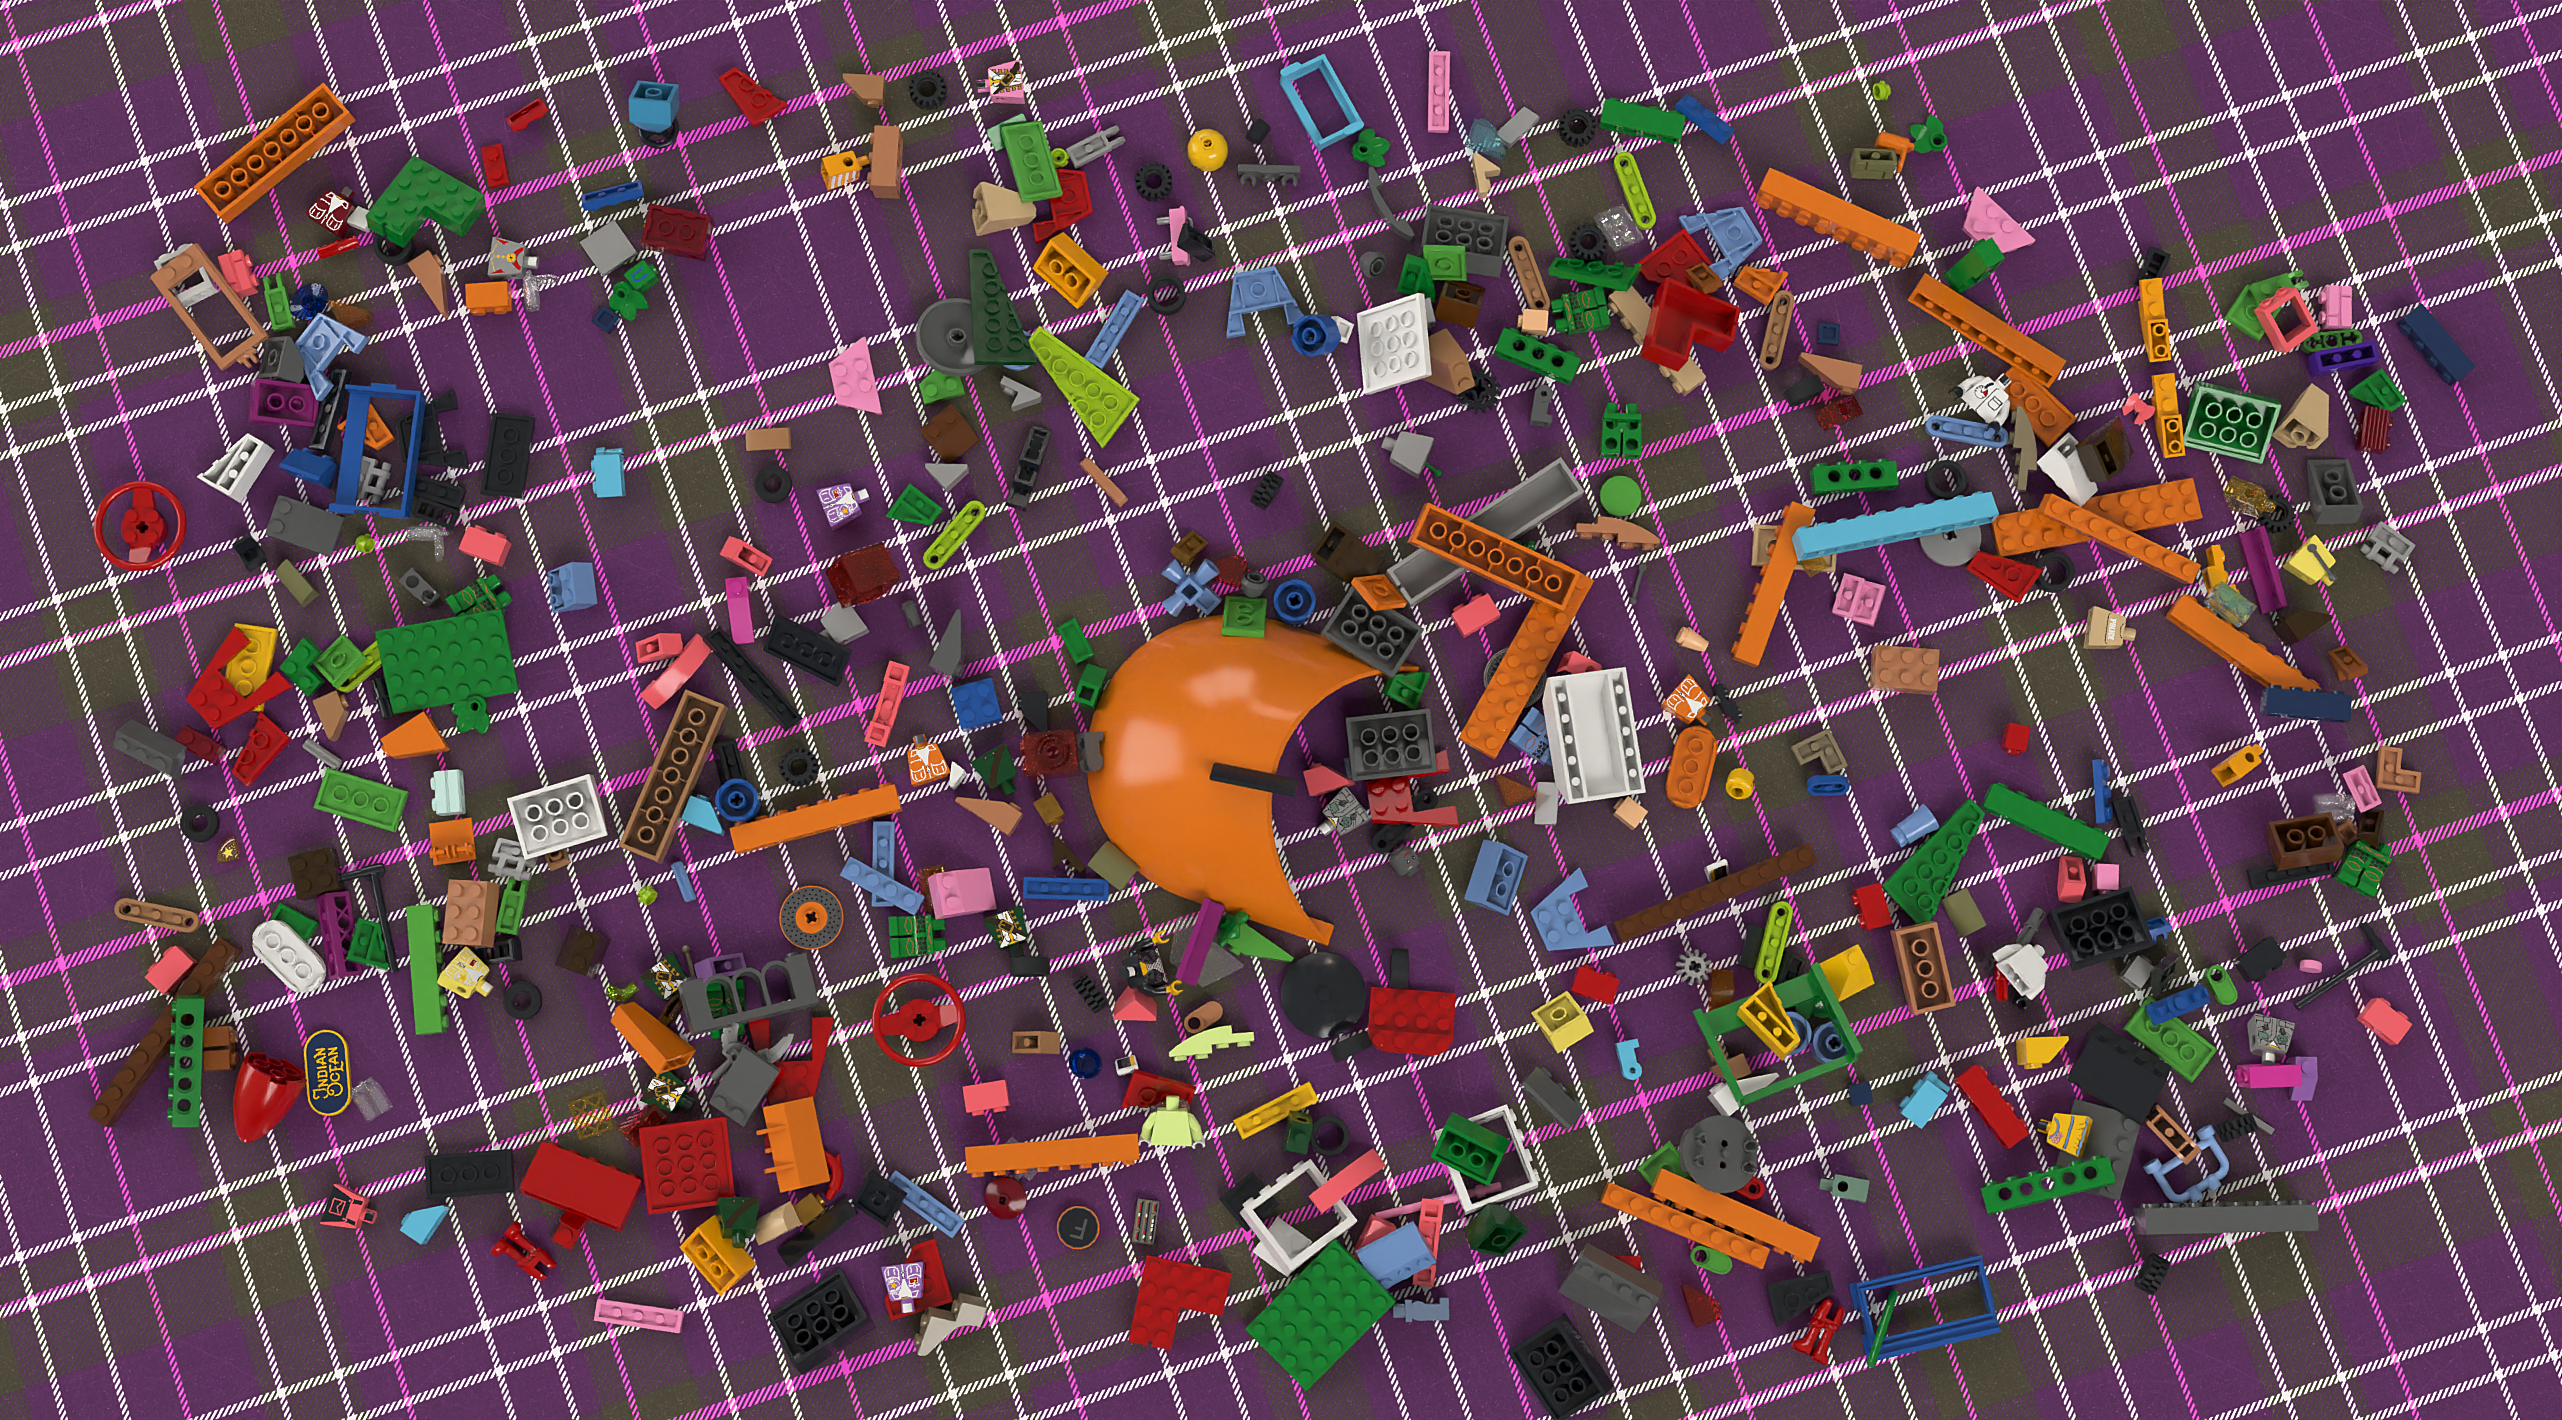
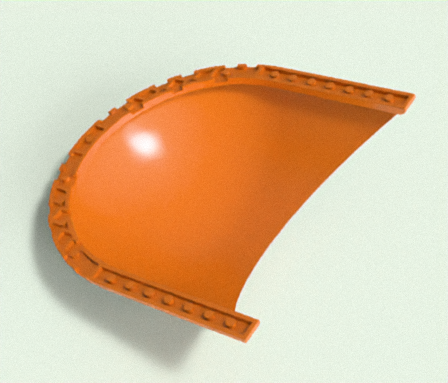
M1223 614L1187 621L1162 632L1137 649L1121 665L1101 695L1092 718L1089 732L1103 731L1104 740L1099 741L1100 754L1104 761L1103 766L1100 770L1087 773L1091 799L1101 826L1112 844L1140 866L1138 872L1164 890L1199 904H1203L1205 897L1209 898L1215 903L1224 905V912L1235 914L1239 911H1244L1250 916L1248 920L1328 946L1334 925L1307 916L1293 894L1282 870L1272 827L1273 793L1212 781L1209 778L1214 763L1276 774L1280 758L1288 740L1298 724L1313 707L1326 696L1356 680L1372 675L1388 679V676L1320 634L1269 618L1265 619L1264 638L1222 635ZM1404 662L1397 673L1418 672L1419 667Z

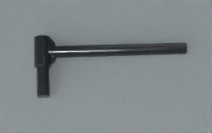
M383 862L340 874L342 882L361 877L368 881L371 880L390 973L398 972V964L379 880L385 874Z
M2367 921L2359 926L2371 942V952L2295 1002L2294 1006L2298 1011L2375 959L2384 962L2392 957L2381 938L2377 937Z

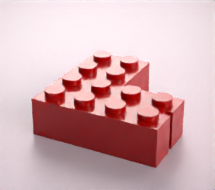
M1666 277L1656 289L1640 357L1678 372L1688 361L1692 341L1724 353L1734 342L1737 329L1736 324L1739 320L1741 308Z
M1147 1255L1128 1342L1148 1345V1342H1152V1347L1171 1351L1180 1308L1223 1316L1231 1273Z

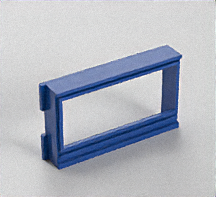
M371 383V387L346 384L345 389L350 392L336 500L335 504H329V512L410 519L426 396L421 391L397 389V385ZM371 397L415 401L401 510L356 506Z
M1973 1255L1848 1284L1854 1310L1859 1309L1865 1333L1861 1335L1866 1359L1868 1360L1875 1335L1864 1291L1971 1266L1976 1267L1987 1314L1884 1337L1877 1361L2001 1332L1982 1255Z

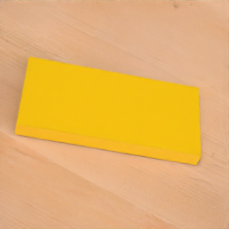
M235 623L234 626L238 627L251 643L227 664L225 677L247 699L270 678L279 630ZM265 702L252 711L263 712Z

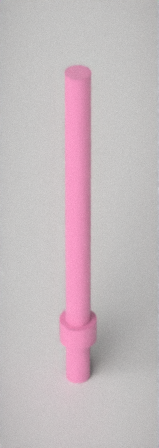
M1500 1182L1489 1184V1186L1480 1184L1474 1186L1475 1188L1467 1190L1469 1198L1477 1197L1478 1199L1486 1197V1194L1501 1191L1502 1188ZM1457 1193L1433 1198L1435 1200H1444L1443 1205L1460 1201ZM1422 1201L1376 1212L1375 1216L1388 1219L1420 1211Z

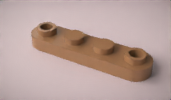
M1516 236L1510 240L1508 252L1528 306L1533 310L1548 311L1550 299L1529 243L1524 237ZM1520 246L1522 250L1516 251L1514 247ZM1540 302L1543 307L1537 308L1535 304Z
M1786 290L1779 291L1773 298L1761 348L1759 364L1767 371L1775 370L1779 366L1795 300L1793 294ZM1785 300L1786 305H1781L1779 301ZM1766 358H1771L1773 363L1768 364Z
M129 898L120 899L114 908L115 914L120 919L187 933L197 931L201 925V919L195 912ZM127 906L131 907V911L129 913L125 912V908ZM192 918L193 924L188 926L187 921Z

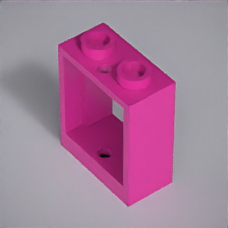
M2275 1063L2274 1066H2263L2262 1064L2237 1065V1070L2234 1072L2235 1082L2240 1087L2302 1086L2300 1064Z

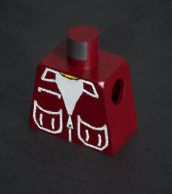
M346 186L339 195L331 190H327L305 214L340 239H344L350 227L347 220L356 209L349 202L356 193Z

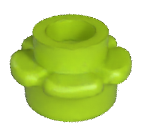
M1880 81V83L1874 84L1873 95L1876 100L1886 101L1891 93V89L1885 81Z
M1056 148L1051 152L1055 168L1065 167L1068 164L1067 159H1069V155L1066 151Z
M368 533L360 535L355 541L356 550L365 554L371 552L375 546V540Z
M652 885L644 886L639 890L638 902L650 905L656 899L657 892Z

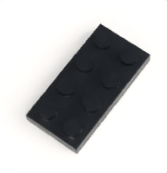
M492 413L480 490L481 495L524 499L536 420L534 417Z
M778 613L774 616L763 651L837 687L841 684L853 651Z
M513 1149L425 1156L426 1199L515 1192Z

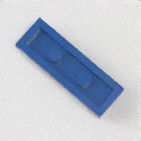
M1688 93L1674 107V109L1681 112L1682 115H1686L1687 119L1721 145L1735 132L1731 126Z
M637 180L582 194V207L584 211H595L603 206H615L623 201L638 200L645 196L642 180Z
M2092 760L2096 823L2101 825L2110 824L2112 808L2109 806L2108 798H2111L2110 785H2107L2110 768L2104 760Z

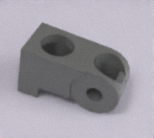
M1541 385L1535 391L1529 425L1550 428L1553 415H1548L1547 411L1553 397V391L1547 385Z
M412 567L399 580L409 592L428 608L441 596Z
M1103 731L1084 732L1075 735L1080 769L1085 773L1100 770L1104 762L1099 746V741L1104 740Z

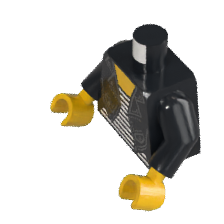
M1165 930L1158 931L1153 938L1149 936L1135 942L1128 952V957L1122 960L1121 978L1127 980L1131 989H1138L1140 993L1147 997L1163 996L1169 992L1172 995H1178L1183 991H1177L1174 988V985L1182 983L1179 980L1174 981L1170 986H1166L1168 982L1158 946H1154L1155 943L1162 944L1169 941V938L1163 941L1160 939V934L1166 932Z

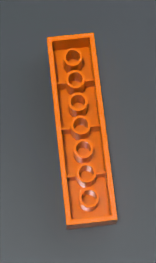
M323 82L197 183L194 188L214 212L228 224L356 120Z
M1769 168L1754 199V202L1763 209H1772L1781 217L1786 218L1788 216L1799 225H1808L1814 228V231L1817 233H1826L1833 236L1832 238L1835 241L1851 244L1855 250L1869 252L1872 257L1887 260L1890 265L1897 268H1904L1907 265L1922 236L1917 232L1772 168Z
M1430 503L1424 504L1407 542L1558 612L1565 610L1581 573Z

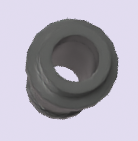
M913 600L901 604V612L904 611L909 628L921 625L922 621L915 608L917 604H914Z

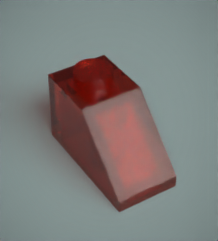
M1855 396L1833 401L1815 414L1819 425L1824 431H1827L1860 417L1864 413Z
M1233 555V557L1226 556L1214 562L1220 574L1211 580L1241 589V580L1244 573H1246L1248 562L1244 561L1245 558L1239 555Z
M654 1103L630 1115L616 1129L636 1149L640 1145L638 1128L662 1125L668 1121V1118Z
M1687 1284L1680 1285L1693 1327L1721 1320L1719 1314H1722V1309L1718 1301L1715 1302L1714 1298Z

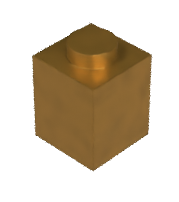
M1051 792L1033 803L1047 827L1049 825L1054 827L1063 821L1062 817L1065 816V813Z
M812 1192L794 1206L795 1212L803 1226H807L827 1210L824 1206L826 1201L819 1193L815 1195Z

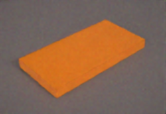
M2012 366L2005 373L2012 381L2004 389L2009 395L2008 399L2011 403L2009 413L2012 414V411H2016L2017 406H2022L2031 423L2034 436L2048 449L2077 418L2041 383Z

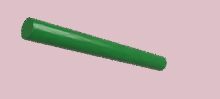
M1890 1290L1866 1363L1869 1367H1875L1898 1297L1896 1290Z

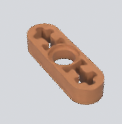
M1086 457L1079 464L1119 507L1128 501L1122 491L1091 459Z

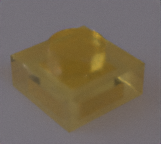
M1823 556L1799 561L1809 578L1829 567Z

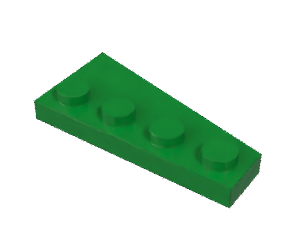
M1556 257L1549 267V275L1561 279L1575 280L1579 283H1589L1597 287H1607L1616 291L1627 292L1641 272V264L1626 267L1621 262H1615L1614 265H1603V261L1594 260V262L1584 263L1582 259Z

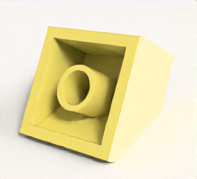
M1568 991L1531 1013L1557 1053L1594 1032L1587 1015Z

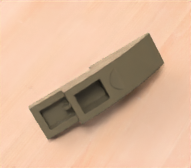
M2017 406L2016 411H2012L2011 424H2014V432L2009 434V444H2012V450H2020V453H2016L2015 457L2018 474H2014L2013 486H2016V492H2025L2028 472L2035 473L2037 470V448L2028 416L2022 406Z

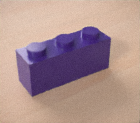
M2374 340L2316 351L2307 357L2311 377H2318L2371 367L2380 361Z

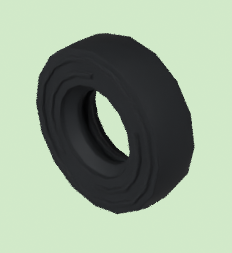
M768 466L757 474L754 487L757 495L763 501L779 503L790 495L792 480L785 469L778 466ZM771 477H777L781 480V487L776 492H770L765 487L766 481Z
M195 804L188 807L180 818L182 833L188 839L195 842H205L212 839L220 827V819L217 812L212 807L204 804ZM198 815L205 816L208 821L207 827L202 831H196L192 826L193 819Z
M518 982L510 986L505 992L503 1005L509 1016L517 1020H527L538 1014L542 1007L543 999L541 992L535 985L529 982ZM520 993H527L530 996L531 1003L526 1009H519L515 1005V998Z

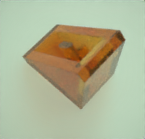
M332 300L328 302L337 321L354 330L374 319V315L369 310Z
M1499 774L1495 778V783L1505 808L1531 799L1537 792Z
M1712 969L1710 976L1709 1012L1732 1003L1734 995L1732 970Z

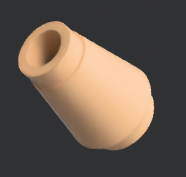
M1682 627L1676 637V642L1679 643V646L1701 652L1706 650L1709 641L1705 640L1690 627Z

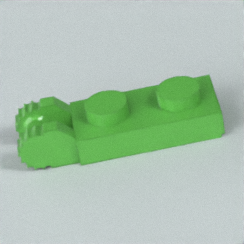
M2302 269L2289 274L2285 273L2253 283L2249 288L2259 305L2263 300L2276 295V291L2282 287L2297 288L2299 291L2308 287L2309 283L2308 281H2302L2293 285L2291 280L2298 279L2304 274Z
M276 273L275 278L278 288L272 289V283L268 276L263 277L272 329L274 332L295 328V323L283 276L281 273Z
M509 877L507 888L504 890L495 931L518 936L529 881L522 879L520 891L517 892L513 891L517 880H514V877Z

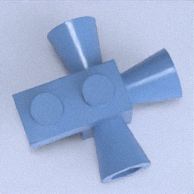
M1176 559L1172 560L1161 573L1178 584L1175 594L1162 602L1164 608L1175 617L1179 615L1186 603L1189 606L1194 603L1201 611L1208 615L1222 601L1205 584L1220 574L1217 566L1208 559H1204L1196 573L1191 571L1187 575Z

